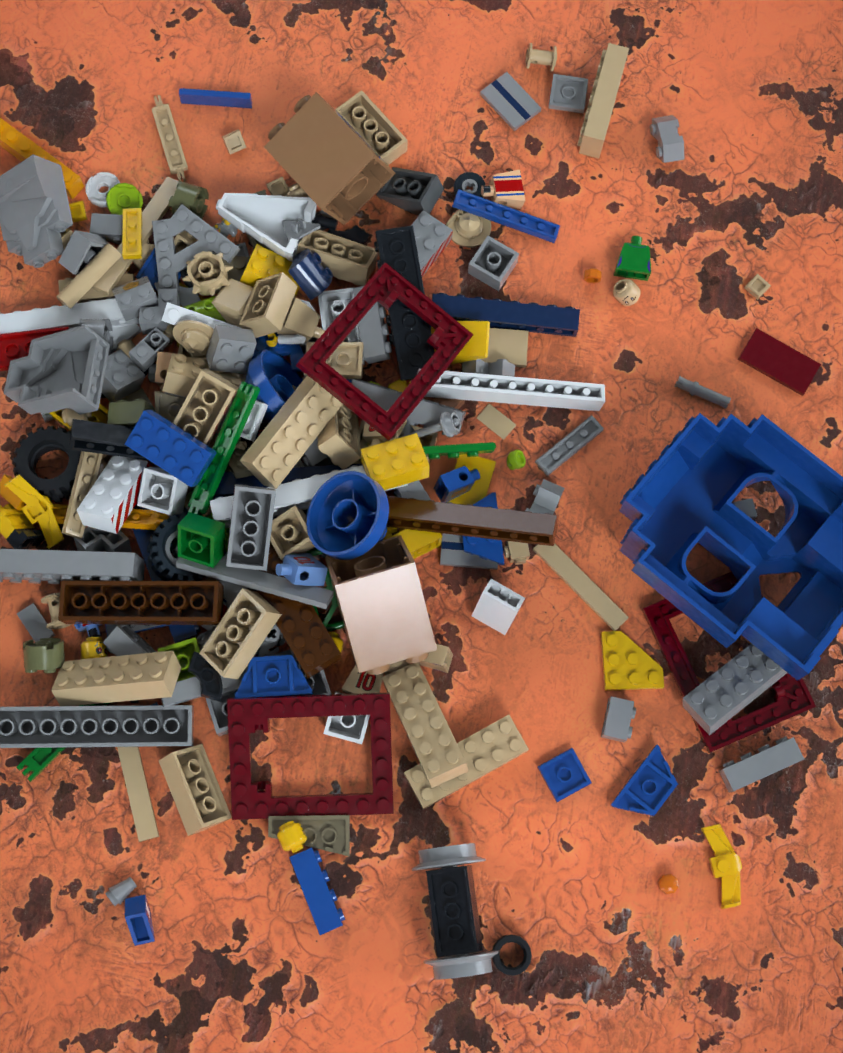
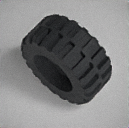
M48 426L46 430L40 427L37 428L35 433L29 432L27 439L24 440L22 438L20 440V448H15L14 454L17 457L12 458V464L15 467L13 468L14 475H20L42 496H47L50 501L54 500L57 503L62 502L64 497L67 500L70 499L81 451L69 450L70 431L67 432L62 427H58L56 430L54 426ZM53 450H61L68 454L69 462L61 475L52 479H42L37 476L36 464L42 455Z

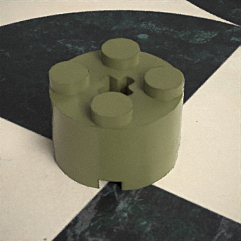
M179 181L174 196H171L169 199L172 214L182 204L203 219L208 207L205 205V199L209 200L208 191L206 188Z
M40 638V641L35 643L34 640L23 642L25 672L34 673L37 670H44V673H54L56 669L61 668L65 661L64 640L61 641L59 638Z

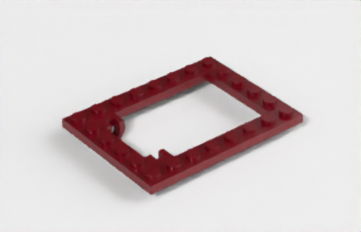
M384 263L299 360L296 366L389 441L471 339L473 334L387 263ZM398 298L435 329L427 343L434 347L436 352L386 412L329 366L326 361L376 302L388 310Z
M729 572L707 581L703 585L713 592L723 593L730 591L738 581L733 573ZM667 599L643 608L642 611L682 697H685L699 686L700 683L669 620L683 614V612ZM789 673L785 674L769 687V689H774L776 692V696L773 697L775 703L732 721L729 719L711 735L693 718L708 753L816 707L803 678L797 681Z
M390 693L227 699L232 820L268 819V816L394 814ZM370 715L373 793L272 796V782L256 781L252 783L250 733H255L257 730H263V733H268L270 731L269 718Z

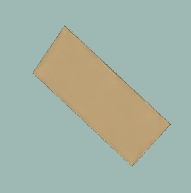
M490 403L477 417L479 421L503 440L516 426L514 422Z

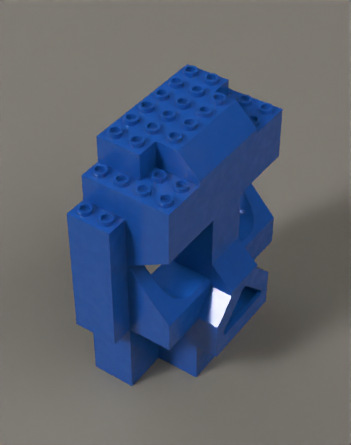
M699 413L696 418L692 416L688 420L683 430L675 435L671 444L663 449L659 458L650 464L645 475L642 474L635 482L634 487L630 488L620 502L622 506L619 511L633 523L620 542L622 547L619 551L633 561L632 563L635 566L631 571L724 647L728 648L742 635L798 681L809 674L821 659L819 656L839 633L838 629L843 624V477L763 414L758 420L754 417L749 425L746 426L732 414L727 419L723 417L715 425ZM760 481H771L785 506L786 515L784 524L775 537L731 503L745 487ZM697 543L729 567L738 581L730 591L723 593L713 592L687 571V556ZM796 572L801 575L799 581L777 607L765 597L762 598L759 581L760 575Z

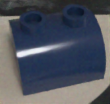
M305 249L296 254L288 270L310 300L320 295L332 282L333 274L328 267L324 269L321 265L319 254H313L310 249Z

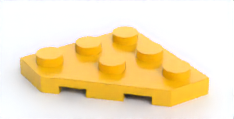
M622 631L601 632L605 691L664 688L663 668Z

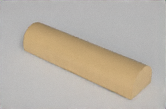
M107 243L56 296L57 299L71 309L122 255L116 248Z

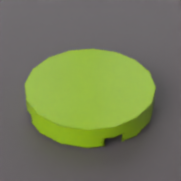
M118 183L108 191L106 205L111 214L123 215V209H142L143 198L135 186L128 183Z

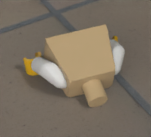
M296 297L291 302L283 328L277 332L279 335L276 336L274 333L268 334V338L273 340H267L266 343L269 347H274L277 343L303 344L312 337L319 339L325 330L317 326L320 316L316 313L311 303Z

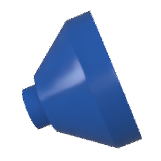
M263 350L249 362L245 382L260 388L256 401L268 405L262 423H270L303 381L297 372H292L291 365L283 357L271 350Z
M356 471L342 472L327 480L314 495L307 513V532L312 544L319 551L332 558L350 560L365 554L376 543L382 541L387 533L389 502L383 487L367 475Z

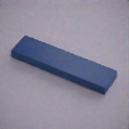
M179 88L181 104L252 108L251 93Z

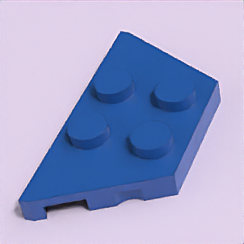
M496 492L484 497L473 504V506L498 509ZM462 536L464 552L471 555L475 554L485 560L494 561L499 565H504L502 540Z
M293 655L263 656L251 659L238 691L235 693V698L313 695V691Z
M655 745L610 804L611 807L654 816L678 785L667 761H665L660 751V746Z

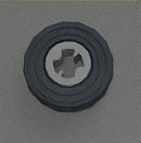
M465 172L455 180L453 187L454 195L456 196L458 189L482 197L481 186H485V182L478 174ZM467 186H468L469 188H470V187H473V190H472V191H471L470 189L466 190V187H467Z

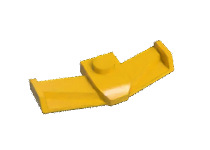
M20 475L4 484L5 487H8L27 504L21 509L32 525L37 521L39 522L48 544V549L64 540L53 513L54 505L47 496H42Z
M720 824L701 828L716 856L709 858L713 878L721 877V909L741 905L740 871L742 864L740 857L736 855Z

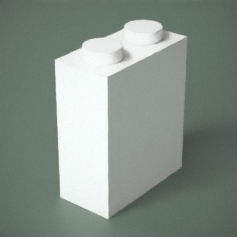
M490 579L471 616L506 635L525 598L495 580Z

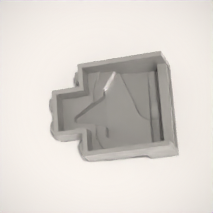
M33 154L0 176V226L3 240L7 243L8 252L23 256L24 263L27 265L41 268L44 264L62 254L64 249L60 232H64L72 226L73 221L61 165Z
M87 325L31 340L28 356L10 361L4 394L18 403V406L30 415L36 413L46 414L65 408L74 410L79 415L98 411L110 344Z

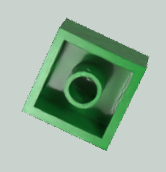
M189 512L178 524V557L214 568L224 556L225 523Z

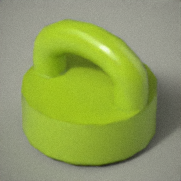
M518 449L511 451L507 457L508 468L514 470L525 466L526 459L523 452Z

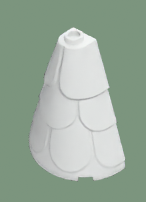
M224 193L222 199H219L216 204V210H218V214L241 232H246L259 243L264 244L293 262L296 256L297 247L302 238L299 240L291 238L288 243L283 221L299 222L298 219L300 218L305 223H312L317 209V204L310 197L258 195L255 193Z

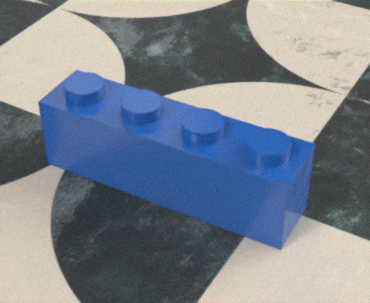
M309 848L289 857L319 934L322 935L343 926L342 921L346 919L342 909H337L335 901L338 899L334 889L329 890L327 882L330 881L326 869L321 870L319 865L322 862L319 851Z

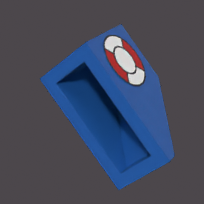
M146 895L126 898L125 919L134 946L154 942L155 936L151 912Z

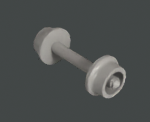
M443 412L440 415V423L414 431L411 425L406 424L399 438L415 433L418 434V437H423L442 430L447 437H453L456 432L461 430V422L455 412Z

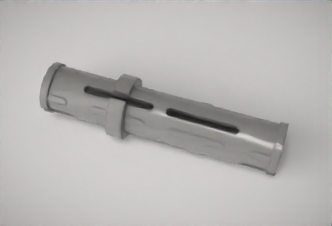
M681 376L676 381L675 387L689 392V395L699 396L725 409L730 403V397L701 386L697 381L692 382Z

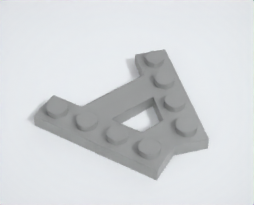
M182 204L170 219L152 221L159 289H177L178 293H180L178 272L187 268L186 262L192 261L194 256L202 251H210L215 254L221 252L223 253V260L227 263H230L240 251L237 245ZM186 231L198 240L178 253L175 252L174 236Z

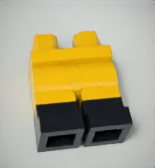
M6 504L4 507L0 505V533L14 549L37 548L45 539L42 530H37L31 524L27 516L24 515L23 510H16L11 504Z

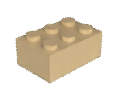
M283 272L257 280L239 326L243 329L253 330L255 338L281 331L298 286Z

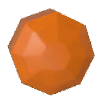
M594 268L587 269L584 272L583 280L587 283H599L602 272Z
M672 874L662 875L658 880L659 889L664 894L675 893L679 887L678 879Z

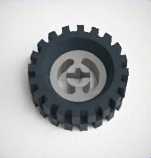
M180 513L178 516L174 514L167 520L165 519L155 529L148 541L150 544L147 547V552H150V555L147 558L149 562L154 564L151 568L154 572L158 570L160 572L158 577L161 579L166 577L167 581H200L205 577V575L176 568V562L180 558L178 557V543L175 545L172 554L170 552L172 540L178 538V524L186 516V513Z

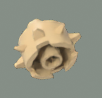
M202 251L196 254L192 261L186 262L188 275L183 278V281L192 282L193 294L199 293L202 296H214L220 292L223 286L230 285L228 282V271L233 269V266L224 265L222 261L223 253L220 252L214 255L210 251Z

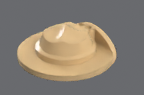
M460 209L446 223V226L453 230L452 241L466 248L481 245L486 237L490 236L492 227L490 220Z
M184 320L175 324L172 333L175 340L187 352L203 356L207 354L214 329L198 321Z

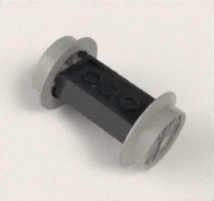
M475 843L419 850L420 864L412 868V871L441 868L426 871L436 952L439 958L424 960V963L433 966L435 980L493 972L491 958L499 952L498 950L480 952L483 950L472 865L457 867V865L484 862L486 859L477 856Z

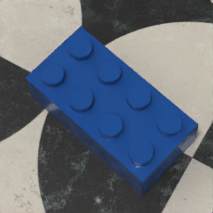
M153 410L143 411L124 444L190 487L199 484L217 454V451Z

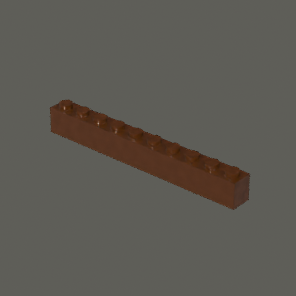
M387 496L389 502L387 527L554 546L558 528L557 515Z

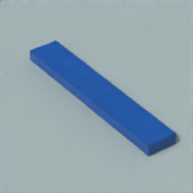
M458 189L452 205L454 208L555 243L560 225Z

